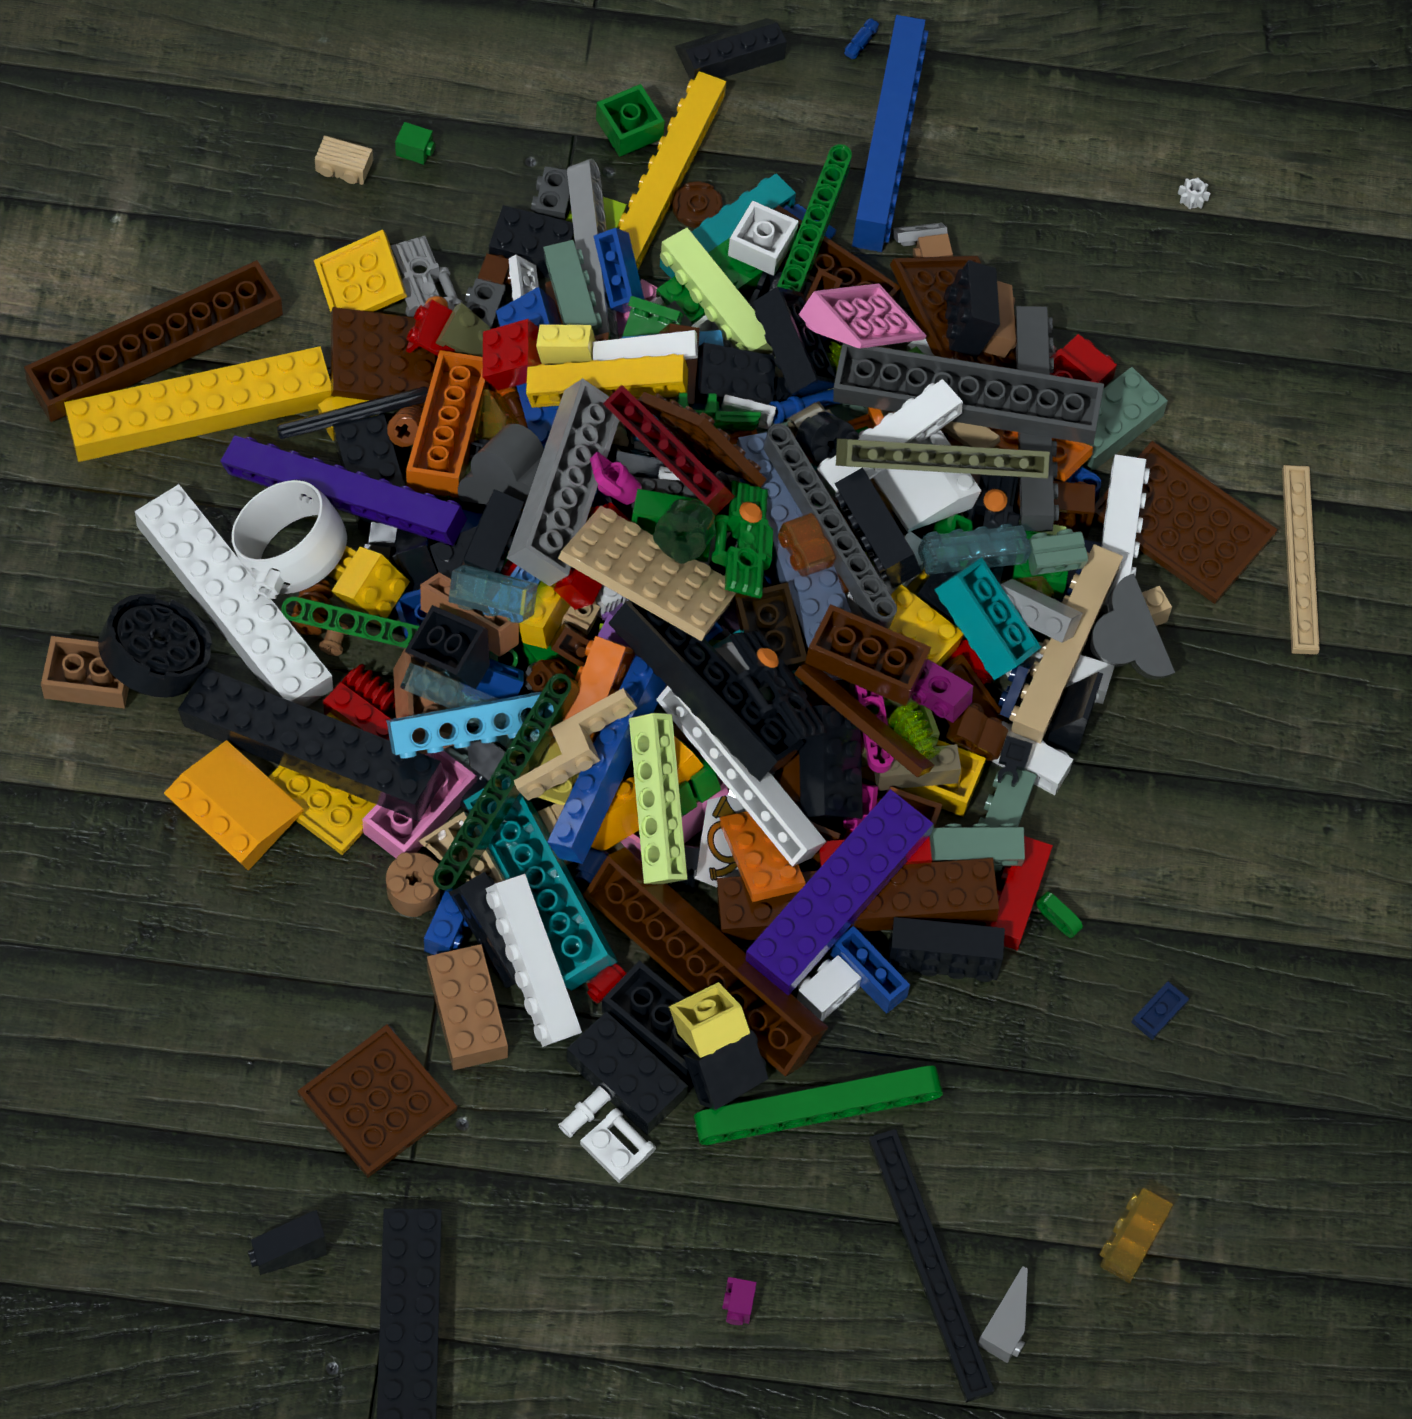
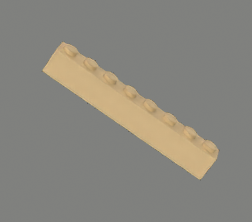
M1095 544L1090 553L1087 552L1088 562L1080 575L1075 573L1069 587L1073 589L1071 595H1065L1062 601L1063 604L1083 613L1075 634L1063 643L1053 638L1044 640L1040 650V654L1043 657L1040 662H1034L1029 675L1033 679L1030 684H1024L1019 696L1023 701L1020 707L1014 706L1009 718L1010 721H1013L1011 732L1040 744L1122 563V555Z

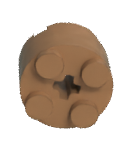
M401 853L391 863L386 873V889L388 899L397 912L409 917H418L422 913L436 908L442 896V889H439L433 881L434 872L439 865L436 861L420 853Z

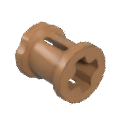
M339 622L343 629H349L347 625ZM326 629L325 638L320 642L319 648L328 655L339 656L343 652L342 643L344 637L348 634Z

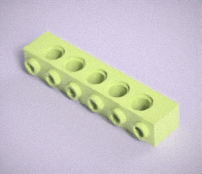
M651 713L629 718L644 884H666L687 880L672 714Z

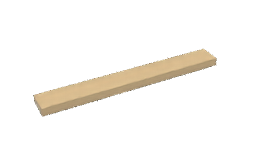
M1284 465L1282 468L1291 652L1293 654H1318L1320 649L1309 466Z

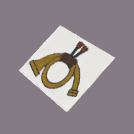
M725 795L707 800L697 875L694 879L717 887V878L741 876L720 827V817L746 811L737 798Z

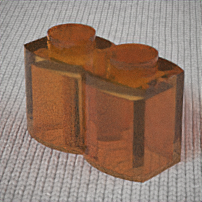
M812 513L782 524L778 534L779 542L791 554V566L802 577L832 566L835 560L834 553Z

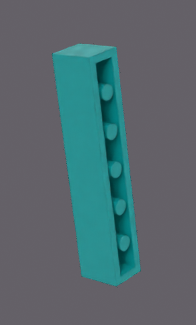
M776 173L770 178H764L753 190L744 192L737 201L731 205H725L718 214L712 218H706L699 227L690 232L708 253L731 237L752 201L773 210L778 205L782 208L787 205L792 209L795 205L796 192ZM660 258V268L670 278H673L675 276L674 271L670 266L666 267Z

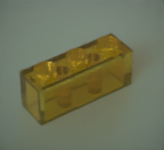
M1142 1188L1138 1196L1133 1193L1126 1206V1209L1129 1210L1126 1219L1119 1218L1112 1231L1117 1235L1113 1242L1106 1241L1099 1254L1104 1257L1100 1267L1131 1283L1173 1204L1145 1188Z

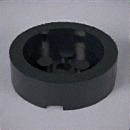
M136 594L122 599L113 607L99 635L98 649L106 668L121 683L145 695L167 698L179 696L191 690L210 660L212 641L204 623L184 605L172 599L170 603L156 599L154 594ZM153 638H162L164 641H160L158 639L153 640Z

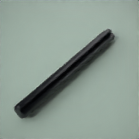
M423 386L284 422L277 425V432L280 439H285L332 427L336 424L424 403L428 389Z

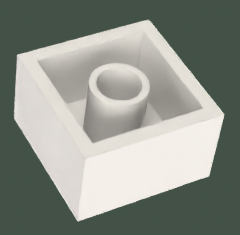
M752 201L730 237L728 256L774 276L796 239L798 220Z

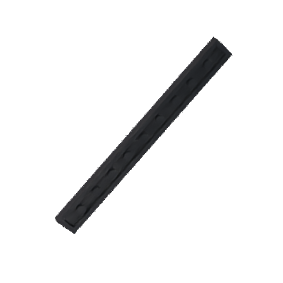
M894 1129L871 1136L868 1140L964 1399L967 1403L992 1395L994 1388L897 1130Z

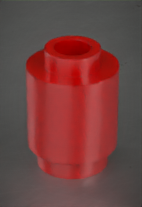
M616 963L606 967L587 983L588 995L596 1003L602 1002V999L626 975V972Z

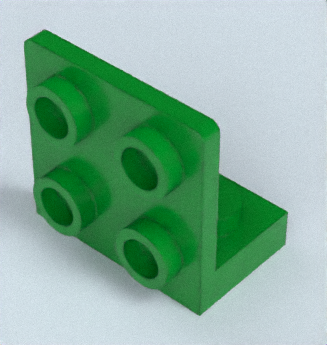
M631 296L628 303L631 311L622 337L659 334L670 323L681 325L684 314L680 311Z

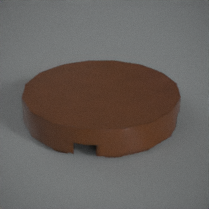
M700 181L688 182L674 194L672 200L673 214L682 224L697 228L706 218H712L722 209L723 203L720 193H717L713 189L714 187L708 183Z

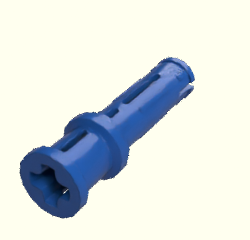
M830 389L802 398L791 396L786 401H773L769 405L776 407L772 422L774 424H781L785 419L814 402L819 401L823 407L840 403L833 402L834 389Z

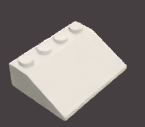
M938 430L920 443L951 446L941 430ZM884 469L872 478L907 532L972 509L981 492L971 474Z

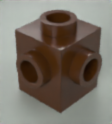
M560 658L542 659L532 666V672L526 678V681L531 685L532 691L536 693L542 692L549 679L555 674L562 673L574 680L576 677ZM567 681L560 684L559 694L565 693L568 689Z

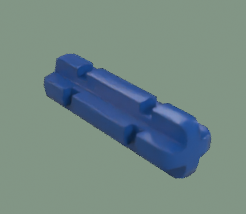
M872 18L867 19L864 27H861L851 40L852 43L850 42L846 46L844 52L846 57L855 59L859 55V51H862L872 38L871 35H874L878 30L879 23L877 21H874Z

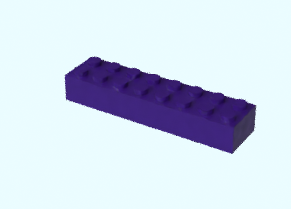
M890 789L746 951V961L789 996L931 835L933 823Z

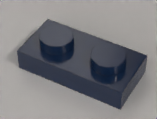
M1167 981L1137 1013L1131 1023L1153 1040L1188 1003L1189 998Z

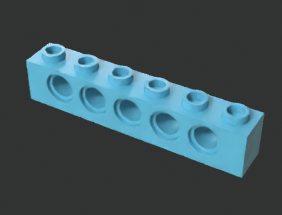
M541 692L386 720L392 753L395 755L400 754V758H410L417 756L416 751L427 749V753H437L444 751L443 746L454 744V748L471 746L470 741L481 739V743L498 741L497 736L508 734V738H515L524 723L520 717L521 712L525 708L532 709ZM553 705L545 709V718H549L553 714ZM498 713H504L506 723L502 727H495L494 717ZM471 718H477L479 720L478 730L472 733L468 732L467 722ZM450 723L452 725L451 735L445 738L441 737L439 733L441 725ZM423 728L425 730L424 740L418 743L414 742L412 739L414 730Z

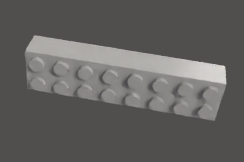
M583 378L563 392L507 556L508 560L548 586L569 575L571 566L558 558L563 548L586 523L598 487L590 458L596 452H599L606 458L608 457L619 423V419L603 404L609 396Z

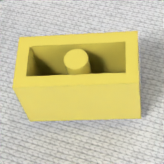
M539 325L536 347L542 364L582 363L593 360V342H596L591 325Z

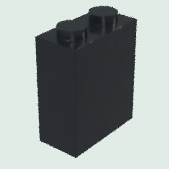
M749 1029L750 1034L742 1037L735 1043H730L716 1050L713 1054L700 1058L692 1050L683 1055L700 1105L717 1110L769 1079L765 1069L766 1062L761 1056L757 1045V1035L752 1029Z

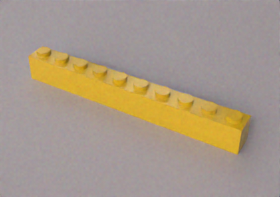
M699 71L695 80L691 79L686 89V98L680 99L677 106L678 113L676 117H671L667 127L668 133L666 137H661L657 148L659 151L656 156L652 155L649 161L647 175L643 174L640 178L638 193H633L630 198L629 211L623 213L620 218L619 229L629 233L637 270L725 97L726 81Z

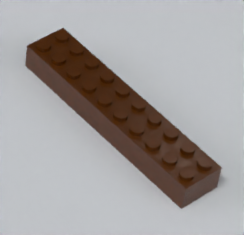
M256 260L24 366L27 384L49 421L53 422L66 415L64 402L122 390L282 316L281 297Z
M626 847L606 857L583 896L693 995L719 982L741 1005L748 1028L752 1029L757 1035V1045L760 1054L785 1077L801 1068L828 1029V1026L792 994L788 996L746 961V954L668 884H644L642 861Z
M993 858L903 865L846 931L853 926L859 932L891 930L894 917L959 924L997 922L999 903ZM817 871L801 872L805 882L807 883ZM742 876L717 878L720 931L731 941L756 940L799 891L752 902Z

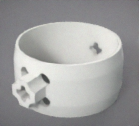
M298 480L277 483L258 493L241 510L232 529V545L238 559L255 578L252 588L257 594L263 595L267 599H276L279 593L290 594L299 592L320 582L338 564L347 543V532L344 523L327 497L310 483ZM318 515L313 528L298 545L279 556L261 559L266 546L280 530L298 519Z

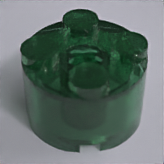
M678 499L667 508L658 520L653 535L654 542L667 556L675 559L678 563L684 564L694 560L705 551L716 534L715 516L711 509L699 500Z

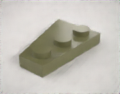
M461 302L455 306L435 344L442 347L445 345L455 349L454 352L483 357V332L492 328Z

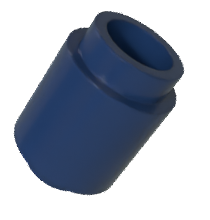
M590 848L584 863H579L577 866L574 880L580 886L587 889L609 854L605 850Z

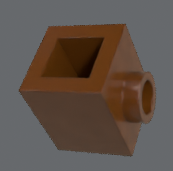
M486 253L478 279L511 286L509 260L502 255Z

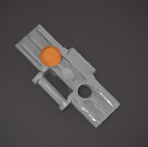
M425 236L391 245L404 277L402 282L407 297L404 298L407 303L405 310L407 317H414L420 305L424 306L431 299L452 311L456 305L462 302V300L458 299L449 278V269L447 267L439 268ZM417 265H422L427 270L419 274L415 273L413 268ZM441 282L446 297L442 298L439 296L434 283Z

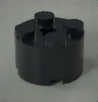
M818 412L817 415L806 418L801 423L796 434V440L809 462L817 467L826 458L831 459L836 455L837 439H859V434L851 424L828 412Z

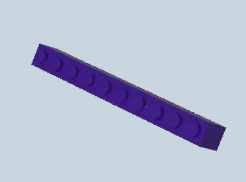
M234 436L220 461L229 475L266 487L292 480L310 483L321 491L336 509L452 546L455 544L467 521L461 505L455 501L448 500L446 502L439 500L430 493H424L423 495L407 486L398 487L392 485V483L385 479H372L363 472L357 471L353 473L337 464L334 466L325 464L322 460L315 457L311 459L305 458L296 451L290 450L286 452L270 443L267 445L258 443L251 437L242 438Z

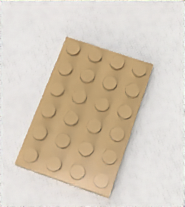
M603 506L596 510L563 548L558 558L700 641L705 638L733 601L735 594H738L725 590V576L712 570L706 563L693 559L683 550L672 547L665 543L662 538L651 535L641 529L636 523L625 520L613 510Z

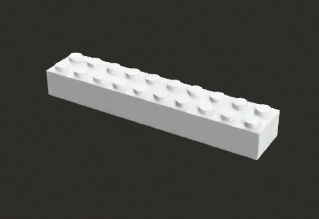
M179 484L135 511L138 529L269 693L307 707L333 690L331 673L291 623L283 616V613L275 603L253 590L252 586L255 578L247 571L235 553Z

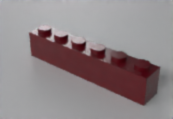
M623 385L603 403L715 515L735 497Z

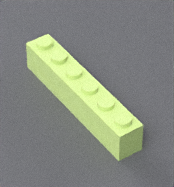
M685 228L662 241L660 258L666 267L670 266L675 273L677 281L681 285H685L689 290L692 300L703 307L708 320L714 321L719 330L722 331V337L725 340H729L736 349L771 354L773 349L765 340V330L763 325L757 320L754 309L690 230Z

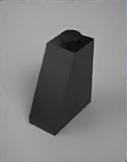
M317 1210L251 1239L252 1250H248L251 1266H257L260 1275L326 1256L325 1235Z

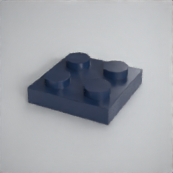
M1029 657L1012 669L1008 681L1012 682L1011 686L1008 685L1007 689L1003 691L998 705L1002 706L1000 715L1010 718L1014 706L1019 705L1021 700L1019 696L1024 684L1029 681V675L1034 662L1037 661L1036 659Z

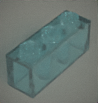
M463 564L452 571L448 602L458 604V607L461 609H477L487 616L499 615L507 617V620L510 622L521 623L534 615L538 584Z

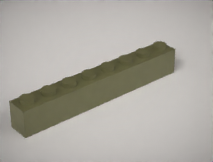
M837 439L835 466L1048 478L1050 452Z

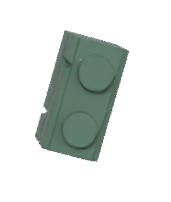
M1064 529L1057 532V535L1047 536L1045 532L1032 535L1025 545L1031 575L1083 569L1088 562V555L1084 546L1082 532Z

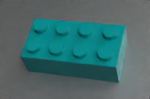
M982 557L934 589L940 602L945 605L953 617L954 623L961 629L970 647L976 652L985 670L990 673L994 680L1020 665L1041 648Z

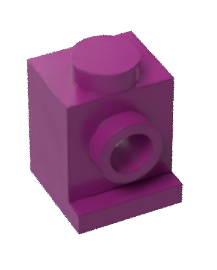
M728 1277L727 1292H725L722 1309L728 1310L727 1323L732 1325L749 1324L757 1282Z

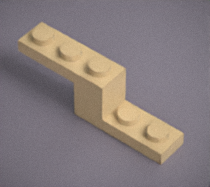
M622 688L552 727L551 730L562 754L514 780L517 790L529 801L532 798L541 796L550 788L563 784L568 778L581 771L588 770L592 765L599 762L600 759L590 734L602 730L606 725L626 717L631 711L637 709L633 698Z

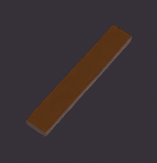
M808 664L798 667L794 673L795 676L913 775L920 777L932 770L934 764L822 670Z

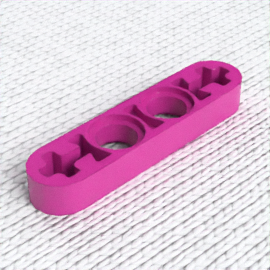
M855 685L856 700L865 707L867 705L877 706L880 712L876 716L888 725L883 696L871 692V696L867 697V690ZM863 733L869 767L877 773H885L890 770L894 758L884 749H881L882 758L885 759V763H880L876 758L877 749L881 747Z

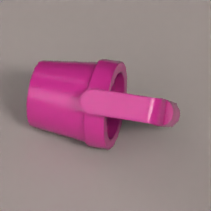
M596 452L590 458L599 491L625 505L633 503L636 499L637 489H642L641 483L622 463H612L602 454Z

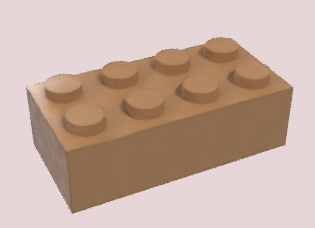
M482 944L427 956V970L452 1069L457 1070L508 1058V1044Z

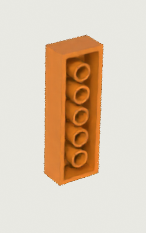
M439 351L406 469L407 487L414 491L459 498V483L466 474L472 451L471 442L475 440L490 384L482 377L483 357Z

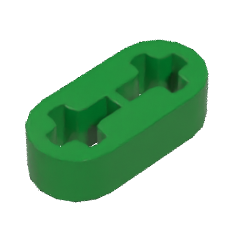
M1046 892L1036 901L1039 911L1067 937L1073 938L1083 928L1080 919L1054 894Z

